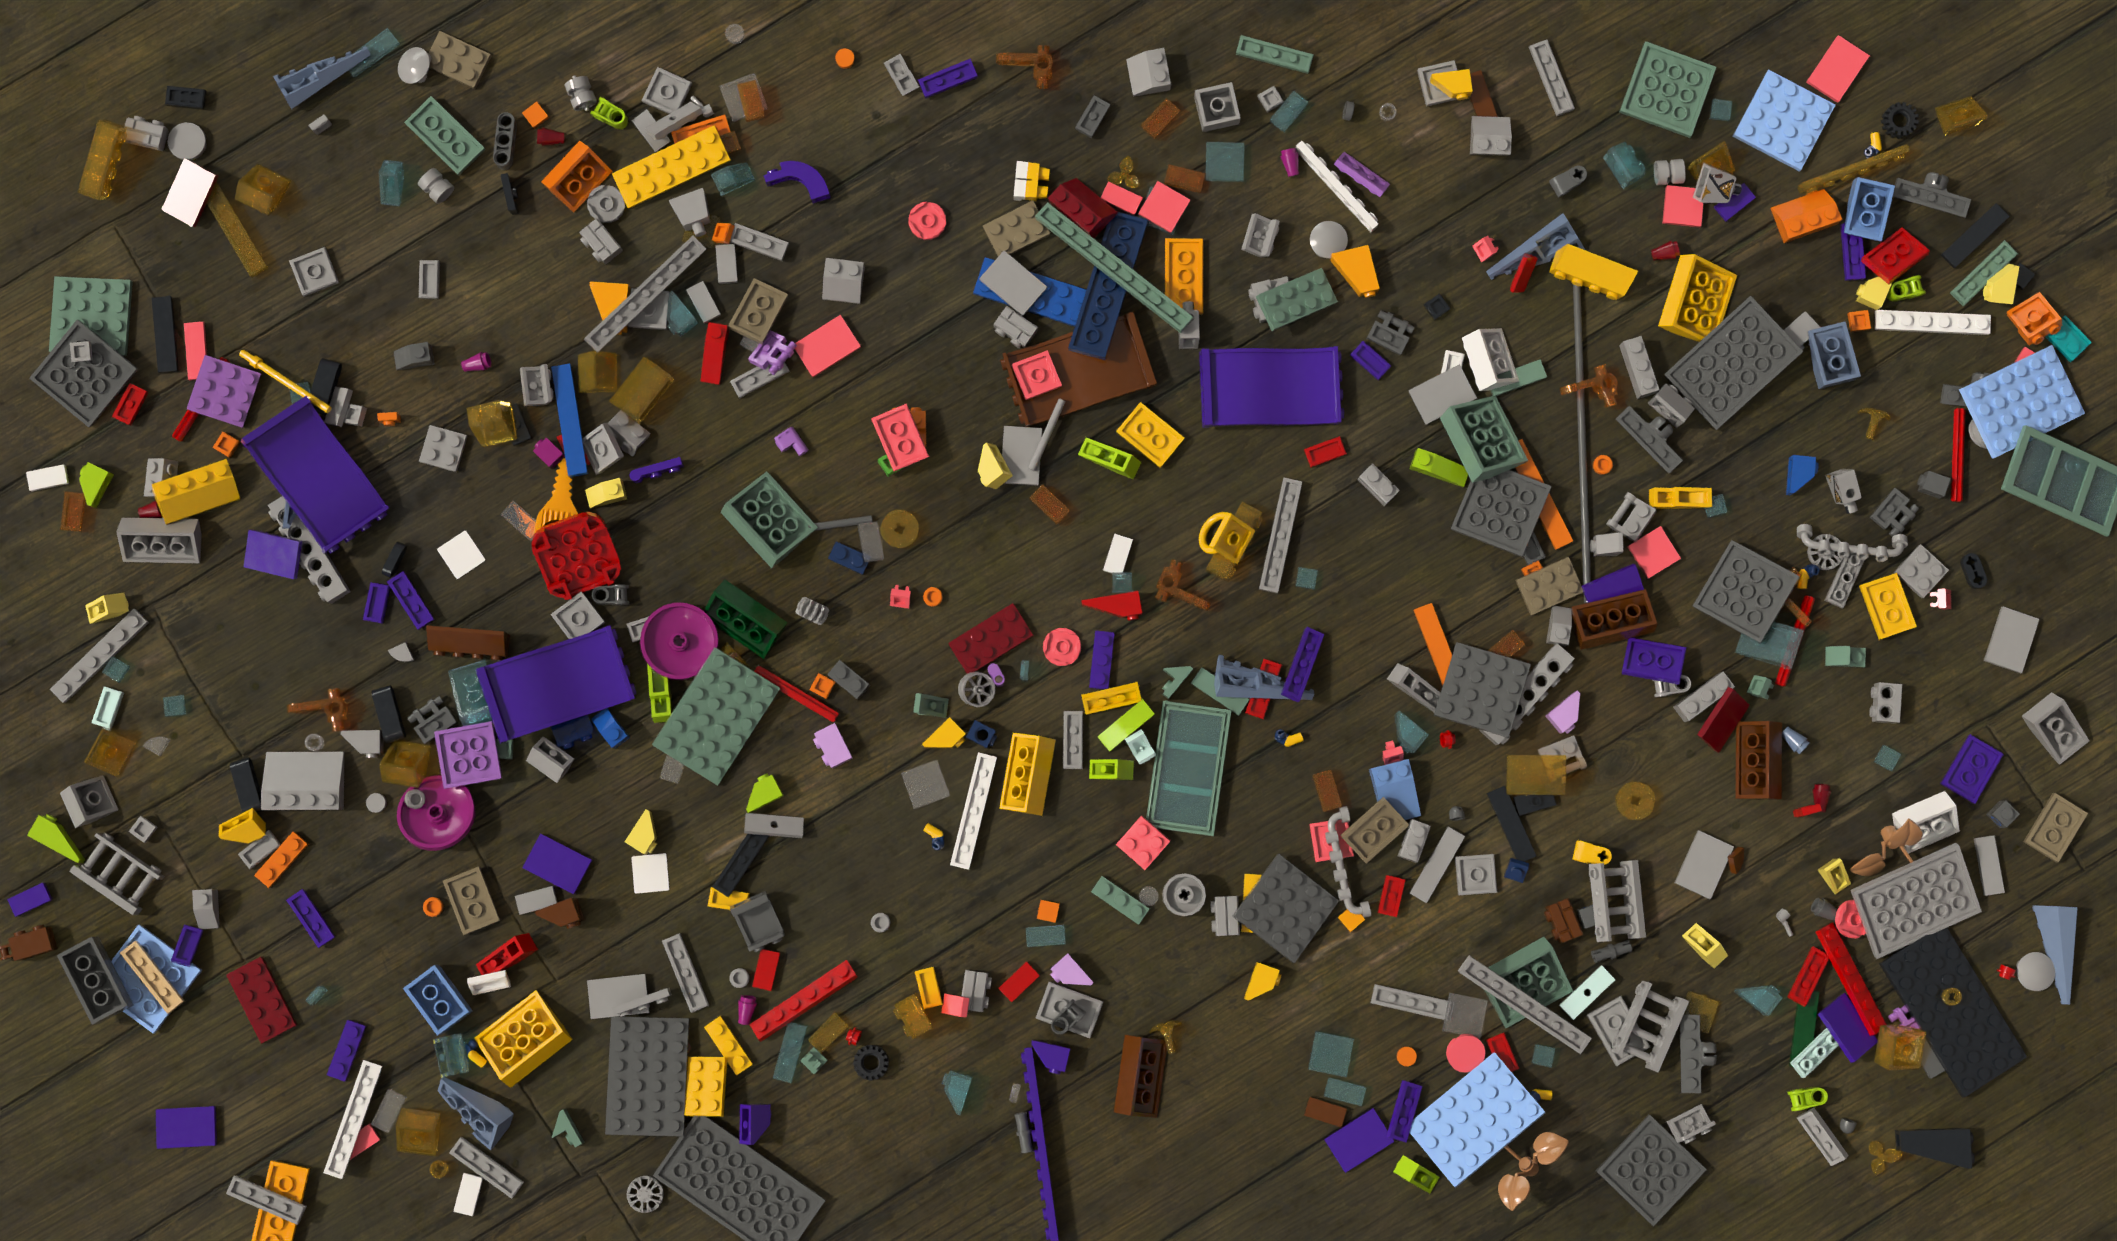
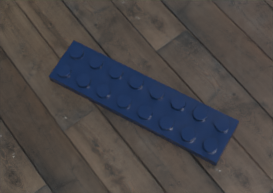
M1118 212L1107 224L1101 245L1134 270L1148 220ZM1095 265L1068 350L1105 360L1127 291Z

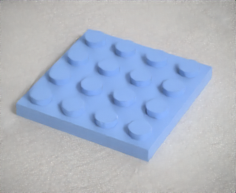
M1768 70L1733 137L1800 172L1835 104Z
M138 925L111 962L134 1005L123 1012L155 1034L169 1014L166 1013L120 952L134 941H138L181 997H183L202 969L193 963L190 967L171 962L174 949L142 925Z

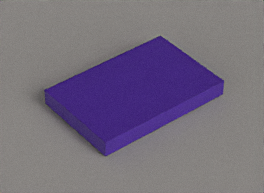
M251 529L248 531L244 567L290 579H297L302 541Z
M1634 563L1581 586L1587 603L1644 590Z
M1629 638L1622 675L1679 685L1686 647Z
M1969 734L1940 784L1975 804L2004 754Z
M540 834L522 868L575 894L592 859Z
M1846 993L1841 994L1818 1013V1016L1851 1063L1855 1062L1879 1042L1875 1035H1869Z
M216 1106L156 1109L157 1149L217 1145Z
M1374 1108L1324 1139L1345 1173L1394 1142L1392 1138L1386 1137L1388 1131Z

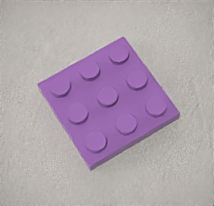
M204 355L187 410L243 428L261 373Z
M493 721L434 732L444 789L502 779Z

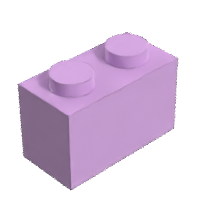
M835 723L814 733L816 738L813 741L817 749H822L824 755L821 757L826 767L830 765L833 769L853 759Z

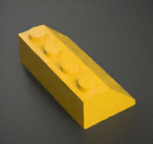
M1566 244L1556 251L1549 271L1558 279L1570 280L1573 285L1588 287L1594 293L1601 292L1612 300L1625 296L1638 272L1570 244Z
M227 459L152 484L153 494L166 525L240 499Z
M1013 733L999 809L1042 816L1055 739Z

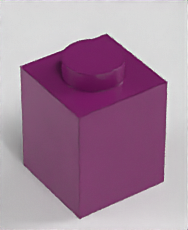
M547 438L539 440L534 446L533 452L551 469L565 457Z

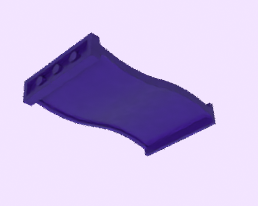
M1338 346L1308 349H1201L1199 352L1202 428L1235 425H1338L1341 419H1344V409L1341 408L1340 401L1343 400V390L1340 389L1342 371L1339 370L1341 352H1338Z
M307 396L241 439V443L248 449L262 471L308 529L322 549L323 554L328 551L330 554L340 548L338 544L343 541L347 543L355 538L354 533L359 530L364 532L371 527L370 522L375 519L380 521L387 516L386 512L389 507L326 426Z
M606 626L605 628L477 668L475 671L500 744L635 699L636 690L634 684L629 683L628 677L630 672L627 665H623L622 658H624L621 647H617L615 640H618L615 629H611V626Z

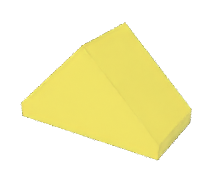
M1840 858L1832 859L1818 869L1835 895L1851 884Z

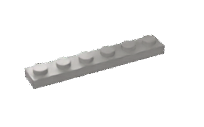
M1283 478L1259 590L1278 594L1302 481Z
M133 609L50 690L62 703H66L149 622L136 609Z

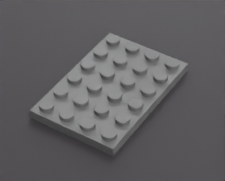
M1957 843L1851 890L1873 955L1877 959L1905 947L1925 935L1934 934L1982 912L1960 846Z

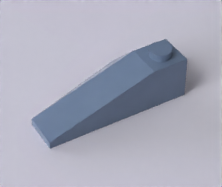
M445 1077L441 1078L438 1087L439 1094L452 1109L458 1110L464 1124L468 1122L474 1130L472 1134L488 1149H493L510 1127L514 1114L509 1108L490 1097Z

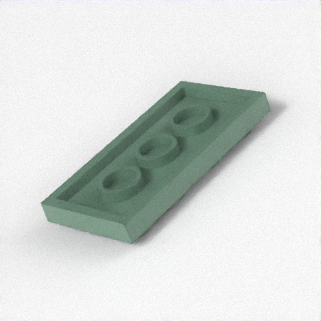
M432 96L404 122L458 176L486 150Z
M1322 268L1256 296L1271 331L1338 302Z

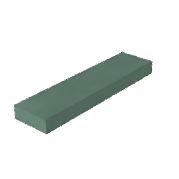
M1243 35L1240 36L1236 55L1306 74L1309 73L1314 55Z
M2004 240L1950 294L1964 306L1987 284V280L2003 269L2018 253Z

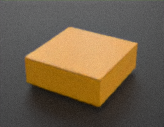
M1345 910L1338 916L1349 932L1365 920L1361 914H1353L1348 910Z

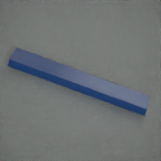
M571 364L553 366L551 369L568 476L588 474Z

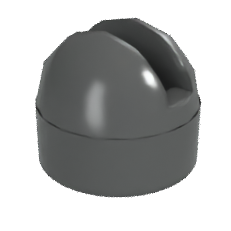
M1453 806L1450 809V821L1465 819L1464 811L1460 806Z
M1841 1118L1840 1129L1844 1133L1850 1134L1855 1130L1857 1123L1847 1118Z

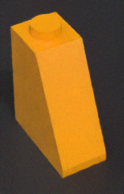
M1368 245L1331 254L1330 261L1359 297L1369 298L1376 295L1380 288Z
M590 282V287L602 320L630 295V286L628 284ZM628 324L617 335H622V332L627 333Z

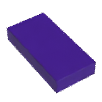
M1745 183L1741 185L1742 190L1739 195L1731 194L1728 203H1718L1714 206V209L1725 222L1756 198Z
M1364 341L1350 354L1357 363L1377 380L1391 367L1386 360Z
M370 582L363 620L383 624L390 586Z
M41 883L7 900L15 917H18L52 901V897L46 884Z
M184 924L171 962L187 967L191 966L203 934L202 929Z

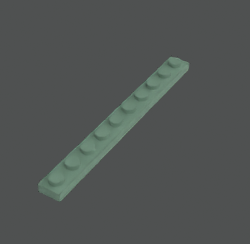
M1048 202L1035 215L1036 220L1179 333H1182L1191 323L1193 317Z

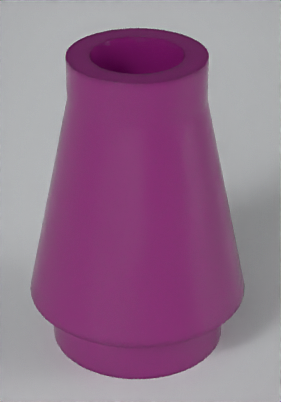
M1296 148L1281 151L1282 156L1280 157L1288 177L1299 175V152H1296Z
M480 352L461 361L462 369L464 372L487 370L491 367L489 354L487 352Z
M741 995V998L738 1000L739 1024H750L757 1005L756 997Z

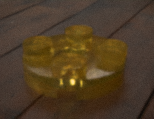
M894 510L885 516L880 530L884 541L891 547L906 548L916 541L919 525L916 518L909 512ZM897 524H900L902 527L905 526L902 534L894 531L897 528Z
M1629 782L1623 785L1616 794V807L1619 813L1627 819L1641 820L1652 813L1655 795L1648 785L1640 782ZM1632 796L1640 798L1638 806L1631 804Z

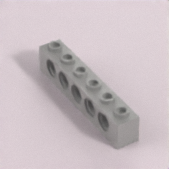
M280 497L268 505L270 508L268 513L274 521H278L280 525L278 529L283 537L287 536V538L302 541L299 564L304 570H308L310 574L308 578L314 586L317 585L319 588L318 594L322 601L332 604L350 593V589L327 553L323 554L322 549L297 515L289 529H282L285 499ZM297 529L302 531L299 538L294 537V532ZM307 545L312 547L309 554L304 553V548ZM321 561V568L315 571V562ZM330 577L332 582L329 586L325 587L324 580Z
M1558 643L1547 652L1528 674L1518 706L1520 713L1515 715L1511 730H1517L1523 723L1521 720L1525 714L1529 716L1536 708L1533 705L1538 700L1541 702L1548 695L1546 690L1550 686L1555 687L1561 680L1559 678L1563 671L1567 673L1572 668L1573 664L1571 662L1575 658ZM1550 662L1557 664L1558 670L1556 672L1550 671ZM1538 676L1545 679L1543 687L1538 686L1536 683ZM1525 691L1532 693L1533 698L1531 701L1525 700L1523 696ZM1479 730L1495 745L1500 743L1503 745L1509 739Z

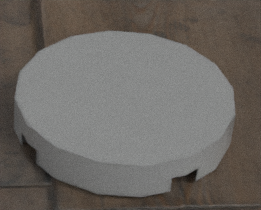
M185 122L178 124L169 133V149L174 156L181 160H184V158L195 160L206 149V135L199 126L193 123Z
M601 185L594 188L589 194L587 208L594 219H598L602 223H612L623 215L625 201L616 187Z

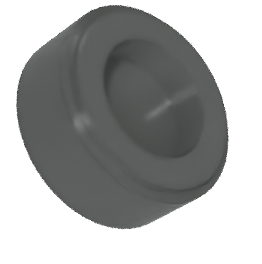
M1346 101L1342 115L1343 120H1351L1355 107L1354 102Z

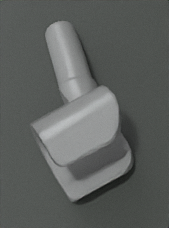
M695 96L691 97V100L701 107L704 117L714 114L709 104L703 106Z
M1781 909L1777 912L1776 918L1783 924L1790 937L1793 933L1786 920L1791 915L1787 910Z

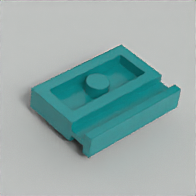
M2066 315L2062 317L2060 331L2054 335L2048 334L2045 336L2069 362L2073 361L2092 343Z

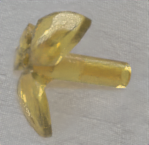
M1126 156L1121 161V173L1114 171L1107 177L1108 182L1113 184H1120L1125 179L1126 186L1130 188H1136L1140 185L1136 175H1129V172L1133 170V162L1130 156Z
M1863 408L1858 411V413L1871 414L1865 438L1872 440L1878 421L1886 418L1888 421L1891 419V416L1883 410Z
M1173 1020L1166 1021L1165 1024L1159 1023L1149 1031L1151 1034L1156 1030H1160L1165 1038L1169 1054L1176 1052L1172 1038L1173 1026L1182 1025L1181 1022Z
M1870 1142V1153L1878 1156L1871 1163L1872 1171L1875 1175L1883 1172L1885 1169L1884 1162L1893 1163L1902 1157V1154L1895 1149H1887L1882 1153L1883 1148L1879 1142Z

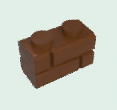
M1569 898L1545 906L1546 911L1544 915L1547 922L1552 923L1554 929L1551 932L1555 941L1559 940V943H1563L1583 935Z

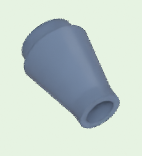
M1787 727L1782 732V737L1791 749L1798 754L1810 744L1807 741L1808 738L1792 730L1790 727Z

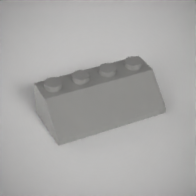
M121 518L116 532L123 562L200 563L202 534L199 519H181L166 525L163 518Z

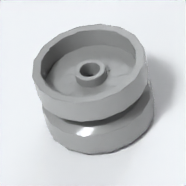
M1185 873L1170 878L1164 885L1162 896L1165 906L1173 914L1189 916L1198 912L1204 905L1206 893L1205 887L1198 878ZM1182 891L1187 892L1185 899L1180 897Z

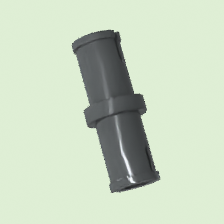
M1629 940L1614 945L1612 943L1607 944V947L1592 950V959L1595 963L1608 958L1615 959L1618 955L1632 952L1631 944H1628L1630 943Z
M1027 1112L1014 1114L1018 1130L1016 1135L1019 1136L1021 1153L1034 1151L1030 1136L1032 1131L1029 1129Z

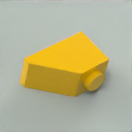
M1470 69L1434 73L1430 77V83L1450 98L1465 100L1473 92Z
M949 717L922 745L925 748H953L954 746L958 748L965 742L966 739L964 737L966 734Z
M251 808L220 824L219 837L224 840L249 844L261 839L265 835L266 823Z
M1256 962L1244 999L1251 1000L1272 990L1274 985L1278 986L1281 979L1280 970Z

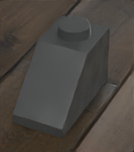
M428 342L407 345L394 351L396 370L435 364L432 345Z

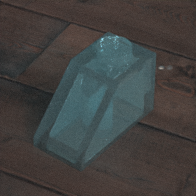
M383 161L379 170L381 204L400 206L404 181L403 162Z
M747 162L727 166L711 174L721 196L755 180Z
M671 291L668 301L667 321L669 325L667 327L673 335L677 333L682 337L697 325L698 322L677 295Z
M1398 710L1394 714L1397 741L1404 752L1415 753L1429 734Z
M1761 985L1736 988L1734 990L1737 995L1764 1016H1769L1783 998L1779 995L1780 991L1772 985L1769 987Z
M950 1070L949 1074L945 1073L942 1084L945 1085L944 1091L956 1114L961 1115L972 1076Z

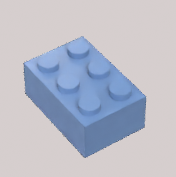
M440 965L432 966L403 988L437 1036L442 1035L473 1012Z

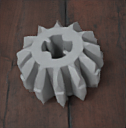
M802 597L797 605L796 613L805 619L822 625L828 617L829 609L807 597Z

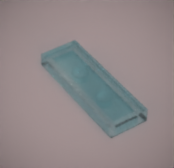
M388 28L354 52L356 53L366 46L371 54L349 70L354 78L400 45Z
M793 1022L787 1024L773 1075L774 1079L792 1083L807 1026Z

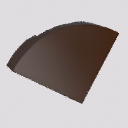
M1737 847L1728 856L1731 873L1737 874L1742 867L1744 860V848Z

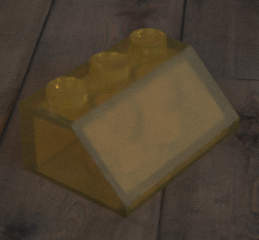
M643 357L609 402L640 425L674 379L657 364Z
M1566 755L1506 756V795H1565Z

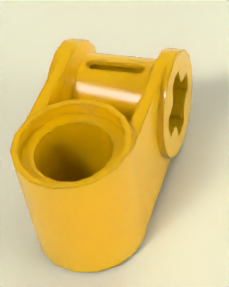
M1576 841L1572 860L1591 864L1604 863L1605 865L1611 861L1612 854L1607 848L1583 841ZM1604 852L1603 855L1606 856V859H1603L1601 862L1597 854Z

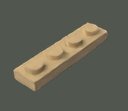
M134 941L120 952L167 1014H170L185 1002L138 941Z

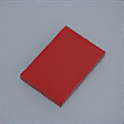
M1902 227L1864 255L1861 262L1889 285L1929 255L1930 250Z

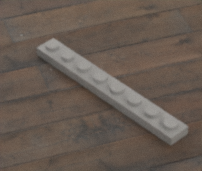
M692 236L593 329L584 340L598 353L691 265L706 248Z
M1470 955L1459 968V973L1579 1054L1583 1052L1592 1039Z

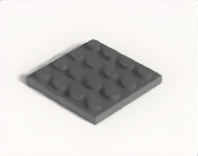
M77 319L29 379L90 428L129 382L138 368L82 321ZM91 341L93 360L72 362L70 343Z
M1510 470L1486 480L1474 483L1470 481L1451 530L1523 558L1552 487Z
M1731 540L1693 607L1761 644L1799 581L1800 576Z
M1456 642L1434 716L1509 738L1531 664Z
M1277 854L1236 910L1233 917L1289 961L1295 963L1339 900L1280 854Z
M1648 1114L1597 1168L1596 1172L1654 1226L1707 1169Z

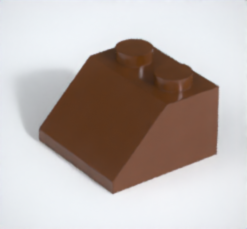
M569 898L534 911L536 916L560 927H567V929L580 926V921L585 920L577 898Z

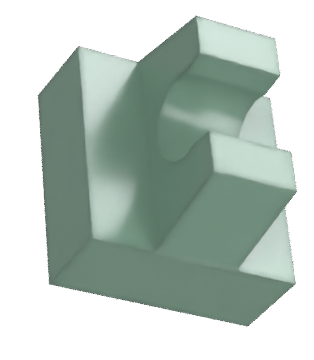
M1754 675L1747 693L1752 696L1768 699L1767 691L1769 688L1773 689L1774 687L1771 683L1772 680Z
M815 1047L801 1060L813 1074L828 1061Z

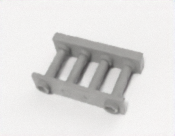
M106 832L103 834L96 833L95 837L101 840L84 865H74L69 872L130 914L139 915L142 910L138 906L139 899L154 878L157 880L164 879L165 876L161 874L162 870L154 865H147L115 843L113 841L114 837ZM108 845L117 852L100 876L97 875L96 877L91 874V868ZM124 856L132 864L118 884L110 887L106 884L108 882L107 878ZM138 867H140L148 874L133 896L126 898L122 895V890Z
M1638 860L1621 861L1619 868L1604 869V863L1589 864L1597 942L1612 941L1611 935L1625 933L1628 934V939L1646 938ZM1621 875L1622 887L1606 888V876ZM1623 895L1624 906L1608 908L1607 896ZM1609 915H1626V926L1610 927Z
M1642 981L1636 987L1635 998L1618 1037L1613 1040L1611 1052L1622 1055V1052L1626 1051L1645 1060V1068L1659 1072L1689 1001L1675 996V999L1670 1000L1651 991V983ZM1646 997L1669 1007L1667 1017L1663 1018L1642 1008ZM1638 1016H1643L1660 1024L1662 1029L1659 1035L1656 1036L1634 1026ZM1633 1033L1652 1042L1654 1045L1652 1052L1648 1054L1627 1044L1630 1034Z

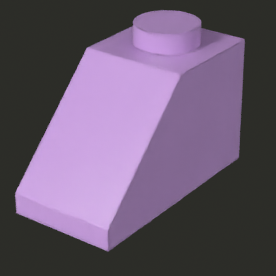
M1578 690L1573 692L1546 715V718L1560 734L1564 731L1569 733L1576 727L1574 723L1578 721L1580 699Z
M1068 953L1051 968L1053 972L1050 975L1057 983L1061 981L1063 984H1093V981Z

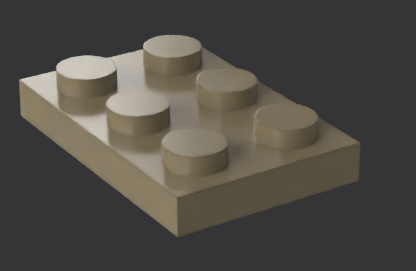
M439 31L428 53L432 58L429 69L476 89L492 56L481 49Z
M1033 200L982 226L997 256L1003 251L1012 255L1050 235L1048 228L1035 219V215L1039 211Z
M754 278L731 319L728 329L763 345L788 298V294Z
M1565 557L1515 580L1530 615L1583 593L1569 557Z
M2052 793L2023 842L2057 863L2062 858L2088 813L2058 794Z
M1383 797L1340 836L1365 863H1368L1404 831L1409 824Z
M480 867L443 881L463 935L501 921Z

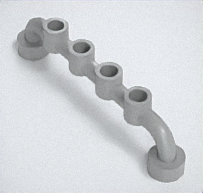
M1801 524L1797 527V537L1801 538L1803 543L1809 548L1818 549L1819 554L1822 556L1829 555L1830 551H1837L1838 556L1841 558L1848 557L1849 553H1857V558L1860 560L1867 559L1869 555H1876L1877 561L1884 562L1888 557L1900 555L1903 549L1908 546L1907 536L1903 534H1897L1892 537V547L1895 549H1887L1885 546L1873 548L1868 547L1866 544L1854 546L1849 545L1847 542L1836 544L1830 543L1828 540L1817 542L1810 539L1813 535L1811 525Z
M1347 806L1339 808V812L1329 818V832L1325 833L1327 844L1331 843L1333 851L1329 852L1331 863L1335 862L1337 867L1333 874L1335 882L1340 881L1341 889L1337 890L1339 900H1344V904L1349 912L1362 914L1363 918L1371 916L1368 901L1361 902L1360 907H1356L1352 903L1339 838L1335 827L1336 822L1340 819L1342 823L1350 821Z

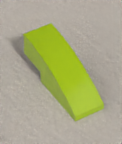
M647 664L652 719L654 723L666 722L673 712L669 678L656 673Z
M1142 699L1102 732L1098 738L1110 752L1155 714Z

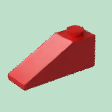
M708 323L701 382L720 385L730 330L727 325Z
M1139 591L1081 601L1084 607L1120 618H1127L1128 621L1139 619V616L1142 615Z
M529 933L517 935L477 963L476 966L481 975L507 970L526 959L538 949Z

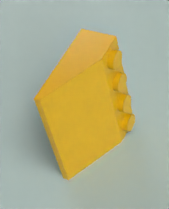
M1680 255L1658 326L1671 333L1700 342L1723 321L1737 275L1698 255Z
M537 990L474 1038L499 1079L510 1088L573 1040Z

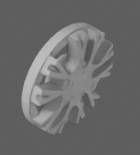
M1822 534L1815 537L1812 540L1820 541L1823 540V538H1825V540L1828 541L1829 539L1834 540V543L1836 544L1841 542L1838 538L1830 534ZM1809 547L1807 550L1810 562L1813 565H1817L1821 570L1833 569L1843 560V558L1834 554L1835 551H1830L1829 555L1822 556L1818 551H1811ZM1818 554L1819 559H1817L1816 561H1814L1812 558V555ZM1822 559L1823 562H1822V565L1820 566V565H1818V564H1819L1820 560ZM1826 560H1829L1832 566L1826 567Z
M640 1176L634 1179L627 1189L628 1203L634 1210L641 1213H649L657 1209L664 1197L662 1185L651 1176ZM641 1179H648L647 1186L642 1185ZM652 1181L655 1182L652 1188L648 1187ZM636 1182L641 1186L640 1189L635 1185ZM658 1186L660 1193H653V1188ZM631 1188L636 1189L637 1194H630ZM653 1195H654V1196H657V1197H660V1199H659V1200L653 1199ZM637 1196L638 1199L631 1200L632 1197ZM650 1200L656 1204L653 1208L649 1205ZM637 1201L641 1202L640 1208L634 1205ZM645 1202H647V1209H646V1210L644 1209V1203H645Z

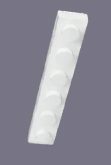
M1301 141L1297 144L1296 152H1299L1303 160L1372 233L1378 226L1376 216L1364 209L1365 205L1363 202L1351 195V189L1347 185L1343 186L1340 183L1338 175L1334 171H1329L1326 167V162L1321 157L1317 158L1313 153V148L1308 143L1305 144Z
M1892 310L1875 311V330L1973 335L1990 334L1991 315Z
M978 752L950 863L952 866L968 870L970 868L997 759L995 756Z
M363 1060L323 1173L340 1179L344 1178L383 1066Z

